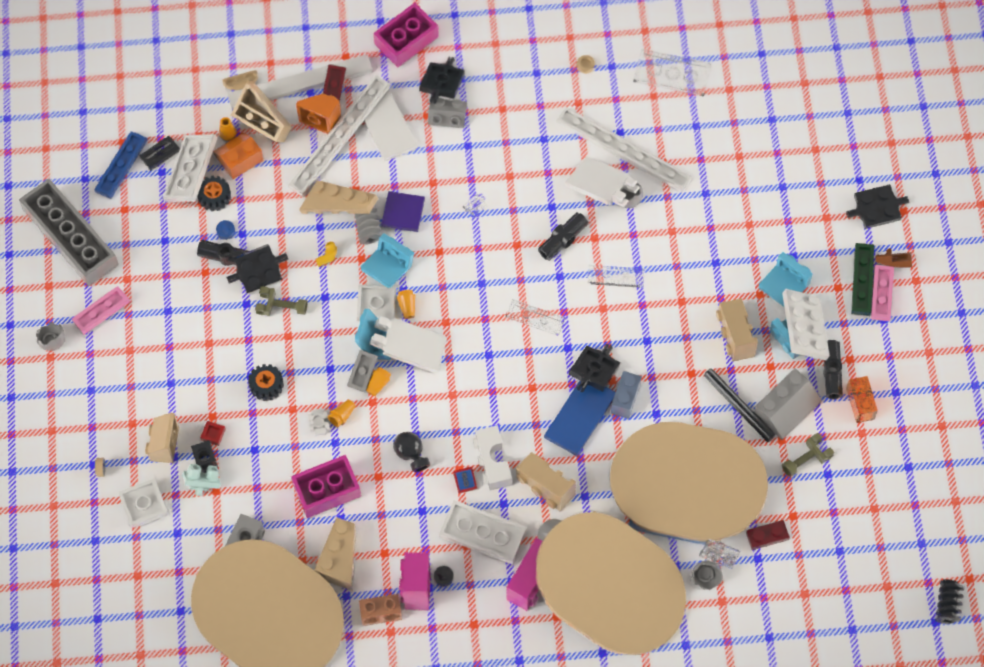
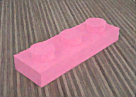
M875 265L871 305L872 320L890 321L894 267Z
M117 286L74 316L72 321L82 334L85 335L130 303V300L120 287Z

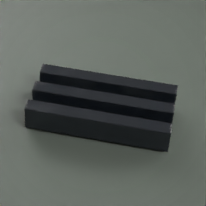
M168 135L140 154L139 158L152 171L177 154L180 147ZM169 142L171 143V144H169L168 146H166L165 148L161 149L163 146H165V145L168 144ZM156 152V154H154L152 157L146 159L147 157Z

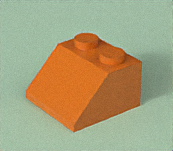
M322 93L299 100L296 103L299 122L323 133L329 134L341 118L339 100L332 95L328 96Z
M241 133L213 151L214 156L232 179L237 178L264 161L261 148L251 136L245 133Z

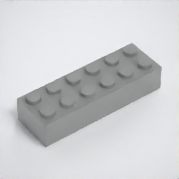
M50 178L19 199L23 211L88 287L119 265L115 253Z

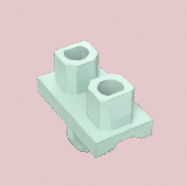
M190 464L188 470L182 473L185 486H189L190 490H195L196 496H201L203 491H209L210 488L220 489L221 482L217 466L209 465L206 473H202L199 465Z

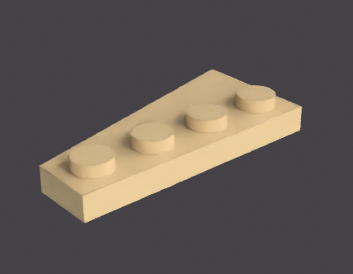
M317 180L299 210L302 214H308V212H315L316 214H323V212H331L332 214H339V212L369 214L376 204L378 197L376 194Z

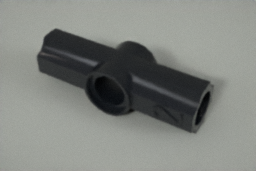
M576 212L565 224L558 225L551 233V237L538 248L541 257L550 261L563 248L567 249L571 246L576 236L588 226L589 222L582 213Z
M201 240L197 247V256L219 261L224 266L235 265L234 257L244 254L249 250L233 247L230 243L218 244ZM224 253H230L228 256H223Z
M828 340L830 356L827 360H824L823 370L825 395L829 399H838L843 397V365L841 362L840 342ZM833 367L837 371L833 372L830 371L828 368Z

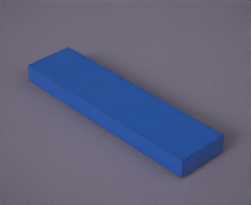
M130 131L94 188L95 193L112 199L146 145L147 137Z

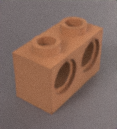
M399 594L359 600L363 626L402 620Z

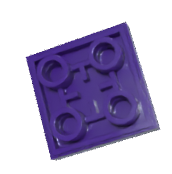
M388 191L381 227L418 232L425 196Z

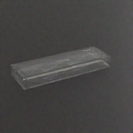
M588 264L587 284L644 288L645 268Z
M515 299L511 300L505 314V318L556 336L560 335L566 317Z

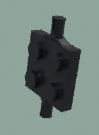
M449 56L445 64L429 63L420 83L419 91L432 94L429 99L431 103L433 101L434 104L437 103L439 96L455 99L465 76V69L453 66L454 57L451 58Z
M890 184L854 193L856 209L846 211L847 218L859 216L865 229L900 221L902 217L899 205L909 203L908 196L896 198Z
M266 244L234 257L236 273L226 277L229 284L240 280L248 294L260 289L262 286L282 280L279 264L289 260L286 253L275 257L270 245Z
M606 344L602 351L586 345L568 374L581 381L577 386L578 391L584 392L588 385L602 392L604 391L621 363L609 355L613 349L612 345Z

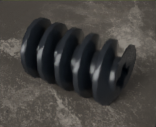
M942 579L940 580L941 586L939 587L940 594L938 595L939 602H937L938 609L936 610L937 617L935 621L941 624L960 622L961 617L956 616V614H961L962 610L957 607L963 606V602L958 599H963L964 595L958 592L964 591L965 587L959 585L955 580Z

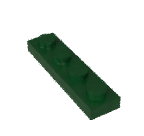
M855 243L851 314L870 316L875 244Z

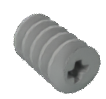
M373 207L369 214H355L358 238L360 239L359 243L362 245L379 241V237L382 235L380 233L381 228L378 227L380 221L377 220L379 215L376 213V207Z

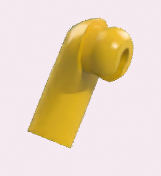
M327 242L324 255L315 258L318 267L335 259L338 250L334 242Z

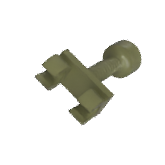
M260 287V297L268 298L267 305L256 304V314L270 316L273 306L295 309L297 314H306L307 300L299 299L296 303L286 300L282 301L275 299V288Z
M819 432L807 439L806 445L810 449L808 452L794 461L787 460L781 464L787 476L791 477L796 474L797 467L814 456L821 464L834 456L835 452L831 447L821 452L816 446L823 438Z

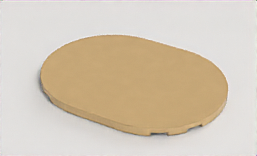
M660 422L646 426L633 433L616 452L610 470V485L615 502L621 512L633 521L635 525L651 532L701 542L721 541V539L736 536L743 532L758 518L765 505L768 492V479L764 463L756 450L748 442L726 431L680 422Z
M595 512L580 513L562 520L543 539L536 558L537 585L546 601V605L567 625L601 648L616 654L641 655L653 651L664 645L676 633L683 620L686 608L685 585L675 562L658 545L621 520L607 514Z
M243 540L224 546L204 562L194 580L191 591V609L198 630L209 644L238 667H325L332 660L340 646L344 628V616L336 592L321 575L291 552L275 543L263 540Z

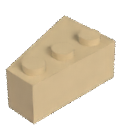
M246 83L230 116L275 142H284L292 125L256 84Z
M742 298L720 302L718 310H716V317L718 322L721 321L722 323L721 335L727 341L725 345L727 355H731L732 362L755 357L758 340L757 337H752L751 331L753 327L752 324L748 323V314Z
M531 452L516 467V478L523 485L527 484L531 487V491L536 496L543 497L550 508H556L560 512L575 497L576 481L574 479L568 481L562 477L563 472L560 470L555 472L549 467L550 464Z
M336 517L314 569L328 583L353 591L356 545L355 523Z

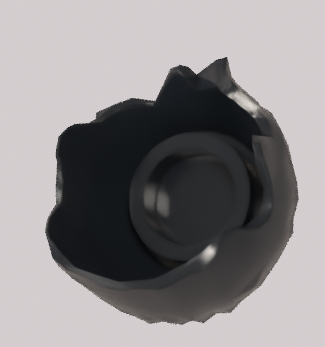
M406 431L396 436L393 442V450L399 458L407 461L420 457L423 445L418 435Z

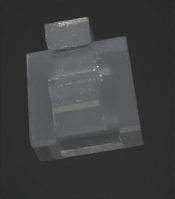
M482 193L475 194L462 206L466 212H469L475 218L480 216L478 207H481L483 211L488 209L485 202L486 198Z

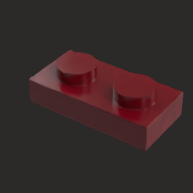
M328 64L323 94L336 97L340 103L346 67Z
M784 520L751 528L745 532L751 550L790 539Z

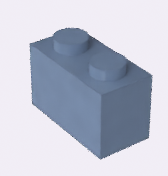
M623 371L611 404V414L627 419L630 418L641 386L642 376Z

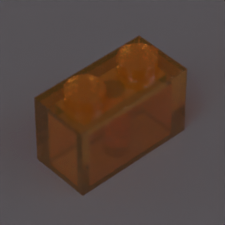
M868 376L849 379L846 390L856 424L875 420L878 409Z

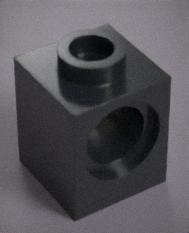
M210 440L191 446L195 462L201 467L202 473H206L209 465L217 466L218 468ZM204 456L210 457L207 461H201V458Z

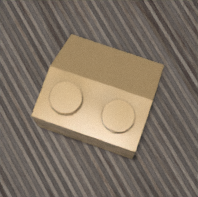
M170 412L155 417L153 425L150 424L148 432L149 436H151L150 442H147L145 447V453L148 454L150 461L174 462L179 433V425L175 413Z

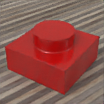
M207 421L200 436L201 441L210 440L211 444L219 446L226 427Z

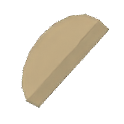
M252 70L224 78L222 82L227 89L241 90L244 89L246 83H256L258 72L257 70Z

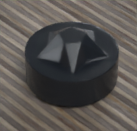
M417 457L410 464L413 472L423 471L431 465L428 457Z
M440 566L434 572V581L441 587L449 586L454 580L453 570L448 566Z

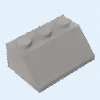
M794 368L755 406L754 412L783 440L822 400L810 380Z

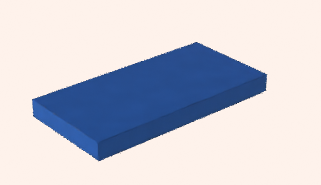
M579 381L544 434V438L571 454L578 456L612 404L616 392L608 387L602 392L588 385L584 392H580L577 390V386L581 382Z

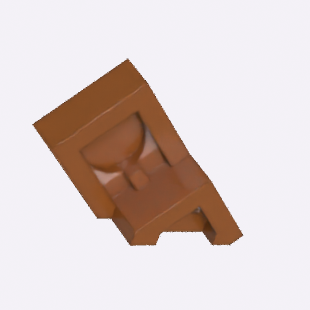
M889 248L886 250V254L875 256L876 262L883 265L900 268L912 267L911 252L892 254V249Z

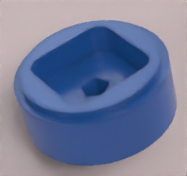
M228 220L219 222L216 226L218 237L223 240L231 239L235 235L234 224Z

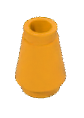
M223 117L220 120L218 132L220 138L225 141L232 140L237 134L235 126L228 117Z
M413 290L398 292L397 300L404 319L414 318L415 294H413Z
M378 367L373 371L366 392L376 397L390 381L391 374L385 369Z
M347 399L329 412L328 420L335 427L344 425L355 409V404Z

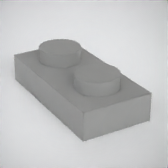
M359 350L347 386L366 392L378 356Z

